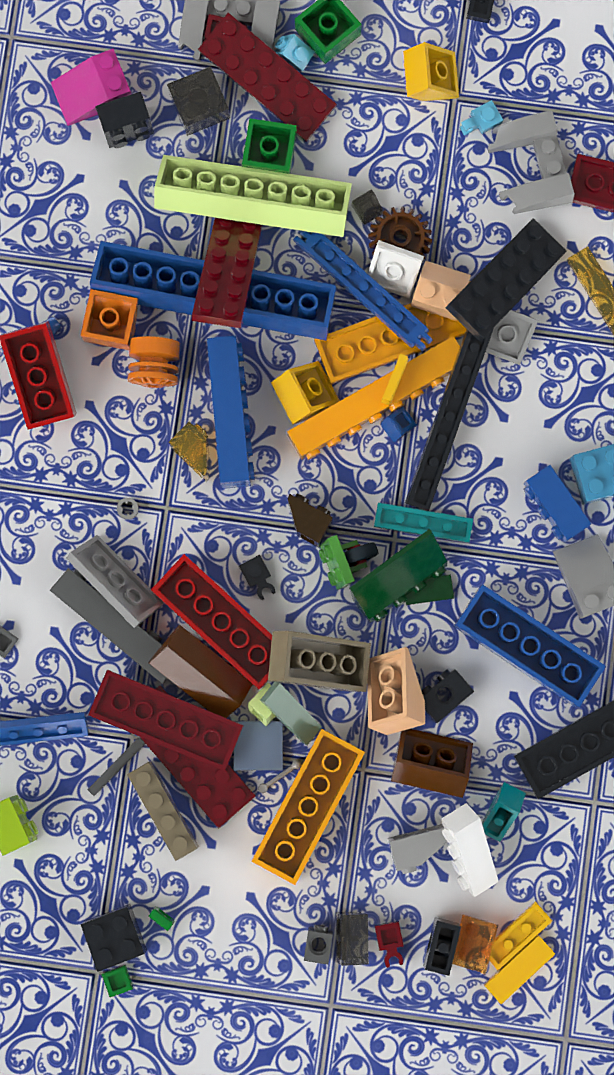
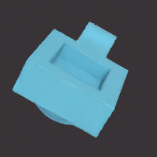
M491 100L472 110L470 113L472 118L461 122L460 130L464 136L478 128L483 134L502 124L503 118Z

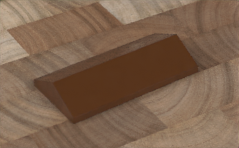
M180 624L148 662L208 711L225 718L229 717L241 706L253 685Z

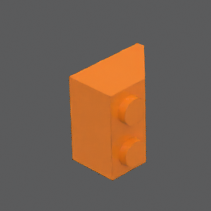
M90 289L80 335L83 341L129 350L130 339L134 338L138 298Z

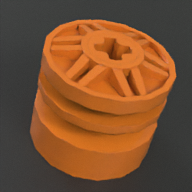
M152 336L130 339L129 356L139 360V362L128 364V369L133 371L128 374V382L149 388H163L178 384V377L173 374L178 373L179 368L168 364V362L179 360L180 342L169 338Z

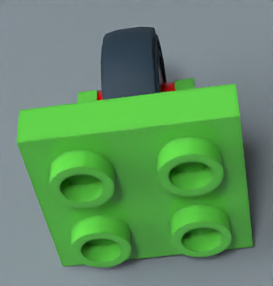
M337 535L325 540L320 545L321 550H319L321 561L323 564H327L330 571L327 573L330 584L335 586L337 590L355 581L353 573L368 567L366 564L367 560L379 554L375 542L360 545L357 540L341 545Z

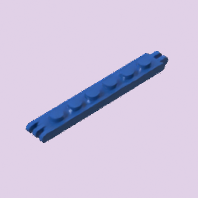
M301 231L300 235L305 239L304 241L298 236L293 238V241L409 347L416 346L423 351L426 346L421 339L427 344L433 341L427 334L429 329L324 234L311 232L312 234L310 235L307 231Z

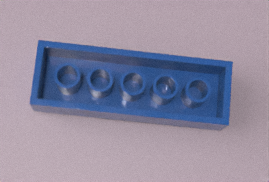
M236 335L207 338L220 484L222 489L251 486V480H255L253 462H249L248 456H253L251 438L246 437V433L251 432L249 414H244V409H248V398L246 390H242V385H246L244 366H240L239 363L244 362L242 342L237 343Z
M483 584L479 586L453 626L574 707L582 705L606 668L604 664Z

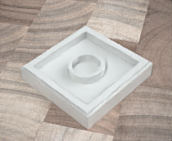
M379 240L368 275L385 290L410 299L424 256Z

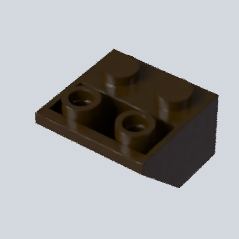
M298 493L295 496L289 494L287 498L288 506L297 536L319 548L332 524L333 517L330 516L331 512L320 505L317 508L309 505V499Z

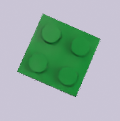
M317 0L295 18V30L310 48L315 51L324 64L361 36L362 24L341 0Z
M249 118L242 167L291 174L297 125Z

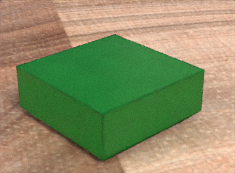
M156 906L148 916L167 931L175 922L172 917Z
M126 964L102 973L110 998L134 988Z

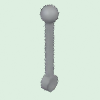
M294 760L290 767L266 784H260L258 791L266 793L268 787L294 769H300L302 766L301 761Z

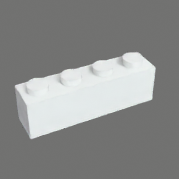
M466 803L441 818L444 826L442 833L449 843L447 849L454 859L452 865L459 875L457 881L464 891L468 890L476 897L498 883V877L480 817Z

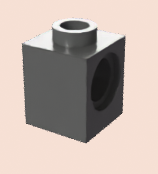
M314 925V928H308L304 961L329 964L333 931H328L329 927ZM317 937L323 938L326 942L325 947L320 950L313 948L311 944L313 939Z

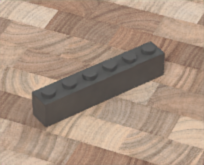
M68 568L49 591L164 684L168 678L148 663L162 646L160 643L162 638L152 630L149 633L141 627L143 622L134 628L108 603L95 587H92L85 581L86 578L77 569L72 571Z

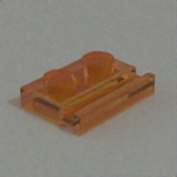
M463 914L452 964L486 974L498 924Z

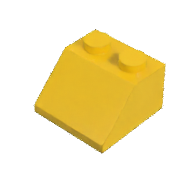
M426 42L403 51L407 97L420 101L459 98L454 51Z
M319 361L288 369L271 382L292 425L306 421L340 401Z

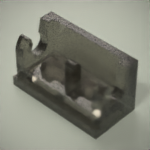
M336 912V962L342 966L369 965L367 913Z

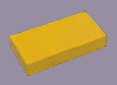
M400 353L381 403L391 405L408 363V356Z

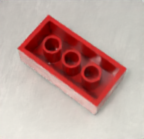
M49 321L1 334L0 343L27 430L75 417L77 412Z

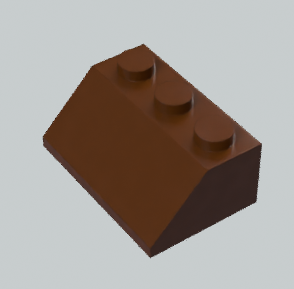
M414 729L403 730L400 733L391 782L463 798L470 775L473 743Z

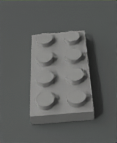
M98 535L70 552L66 557L73 567L134 628L164 604Z

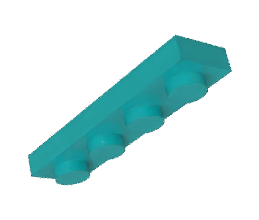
M378 503L374 527L421 535L430 529L435 538L469 543L473 519Z

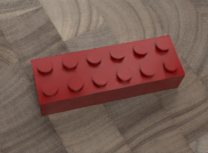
M183 554L151 591L260 690L268 682L272 634Z

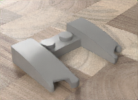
M185 0L178 48L181 50L183 45H186L195 52L192 56L193 59L200 62L201 53L198 51V48L204 41L209 14L225 17L227 13H230L241 24L252 26L251 32L273 50L280 13V0Z
M552 110L522 117L493 128L492 133L497 135L494 144H489L488 153L533 145L542 178L499 192V197L502 201L510 198L516 205L512 211L514 214L573 202L574 190L570 175L566 172L557 138L558 130Z

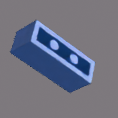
M548 465L523 483L525 485L523 489L525 494L531 501L533 499L539 506L537 510L544 520H549L553 526L551 531L558 540L562 539L565 543L591 525L551 465Z

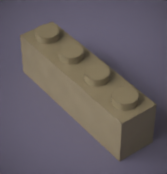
M147 762L128 773L127 776L175 861L196 850L199 845L152 762Z

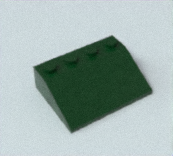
M428 529L351 586L349 589L352 599L370 623L374 620L379 622L388 615L387 611L393 606L398 608L408 600L406 596L412 591L418 593L427 586L425 582L431 577L437 579L447 571L445 567H447L448 561L432 531Z

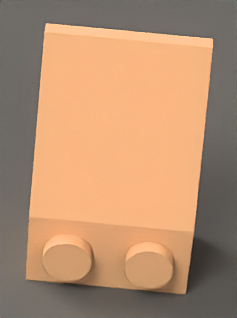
M403 647L370 658L367 680L368 728L385 735H390L424 725L425 700L409 649Z

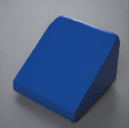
M404 407L387 416L380 424L393 442H396L417 426Z

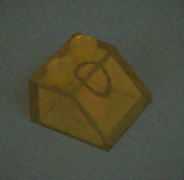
M188 422L168 443L172 450L207 482L210 479L207 432L199 424L196 423L193 426Z

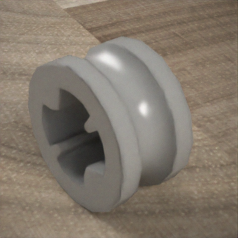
M123 498L118 502L117 513L121 518L130 520L137 516L139 507L135 500ZM128 502L132 503L134 512L131 515L129 513L127 515L122 514L124 509L121 506L124 503L127 505Z

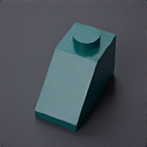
M506 782L502 784L482 821L485 835L501 842L520 813L526 795L525 792Z

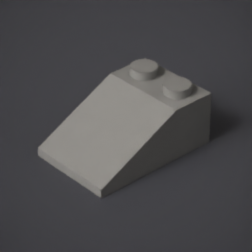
M598 534L553 551L580 619L614 606V564Z
M443 824L387 838L396 870L401 871L403 874L417 871L416 866L422 865L445 845L447 840L442 833L444 829Z

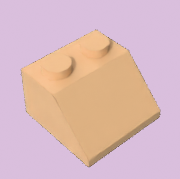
M425 261L411 307L457 320L445 307L468 285L471 275Z

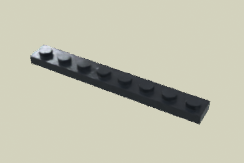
M494 328L481 341L477 340L466 329L405 500L406 504L429 511Z

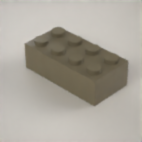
M273 631L268 681L348 692H366L371 643L294 631Z

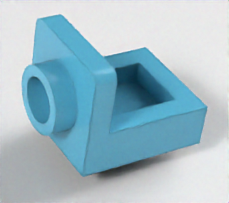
M295 34L282 36L276 42V50L274 51L299 72L304 70L315 53Z

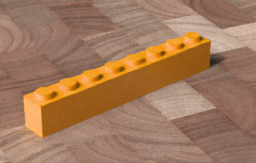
M450 337L407 363L391 405L381 403L393 371L287 431V436L300 458L304 459L307 457L310 460L321 453L320 449L326 445L329 448L341 442L340 437L347 433L350 436L362 430L361 425L369 421L370 424L375 423L383 417L382 413L390 409L393 412L404 405L402 402L406 399L411 398L414 400L423 395L425 388L429 386L435 388L445 382L444 377L451 374L460 348L455 337Z

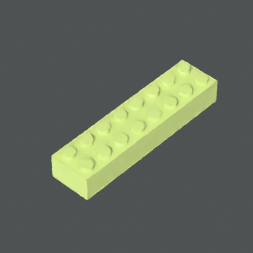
M163 155L154 186V208L343 237L352 183Z

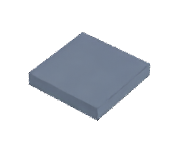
M234 721L244 725L234 748V770H283V723L281 721H271L265 726L261 721Z

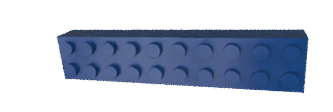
M100 241L90 279V289L138 298V305L192 315L205 260ZM253 270L242 325L326 341L335 300L336 285Z

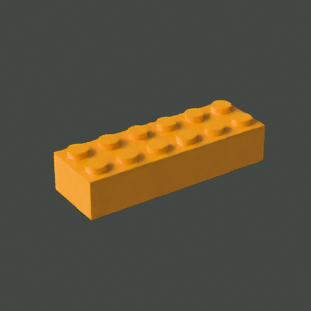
M321 728L251 862L296 885L365 752Z

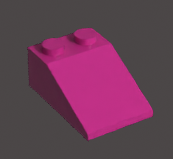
M114 48L88 58L50 82L68 126L98 115L95 107L97 105L131 95Z

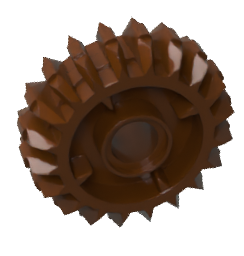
M404 206L401 207L400 213H397L396 208L392 207L391 215L384 210L382 212L383 218L377 216L375 218L377 224H371L370 230L373 232L368 234V239L372 240L368 246L371 249H376V245L380 240L422 256L430 252V248L427 245L432 244V239L429 238L432 231L431 229H425L428 226V221L420 222L422 214H418L416 217L413 216L414 209H410L408 214L405 213ZM396 235H403L406 241L404 243H397L394 237Z

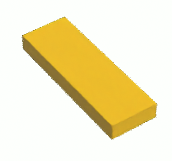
M535 901L486 945L481 952L497 970H500L552 922V919Z
M537 935L495 973L484 986L502 1004L547 963L555 953Z

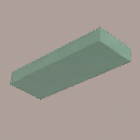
M274 682L260 699L307 746L322 728L279 682Z

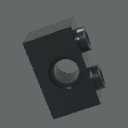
M446 669L437 677L439 682L435 686L427 685L422 690L425 700V711L435 723L440 722L474 692L456 669H453L451 672ZM442 687L450 691V698L445 702L439 700L437 696L438 690Z
M437 917L434 918L423 964L425 970L450 976L461 929L459 923Z

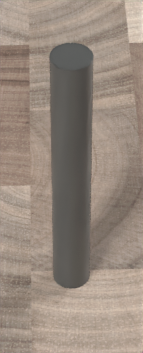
M138 737L87 790L95 796L145 745L144 741Z

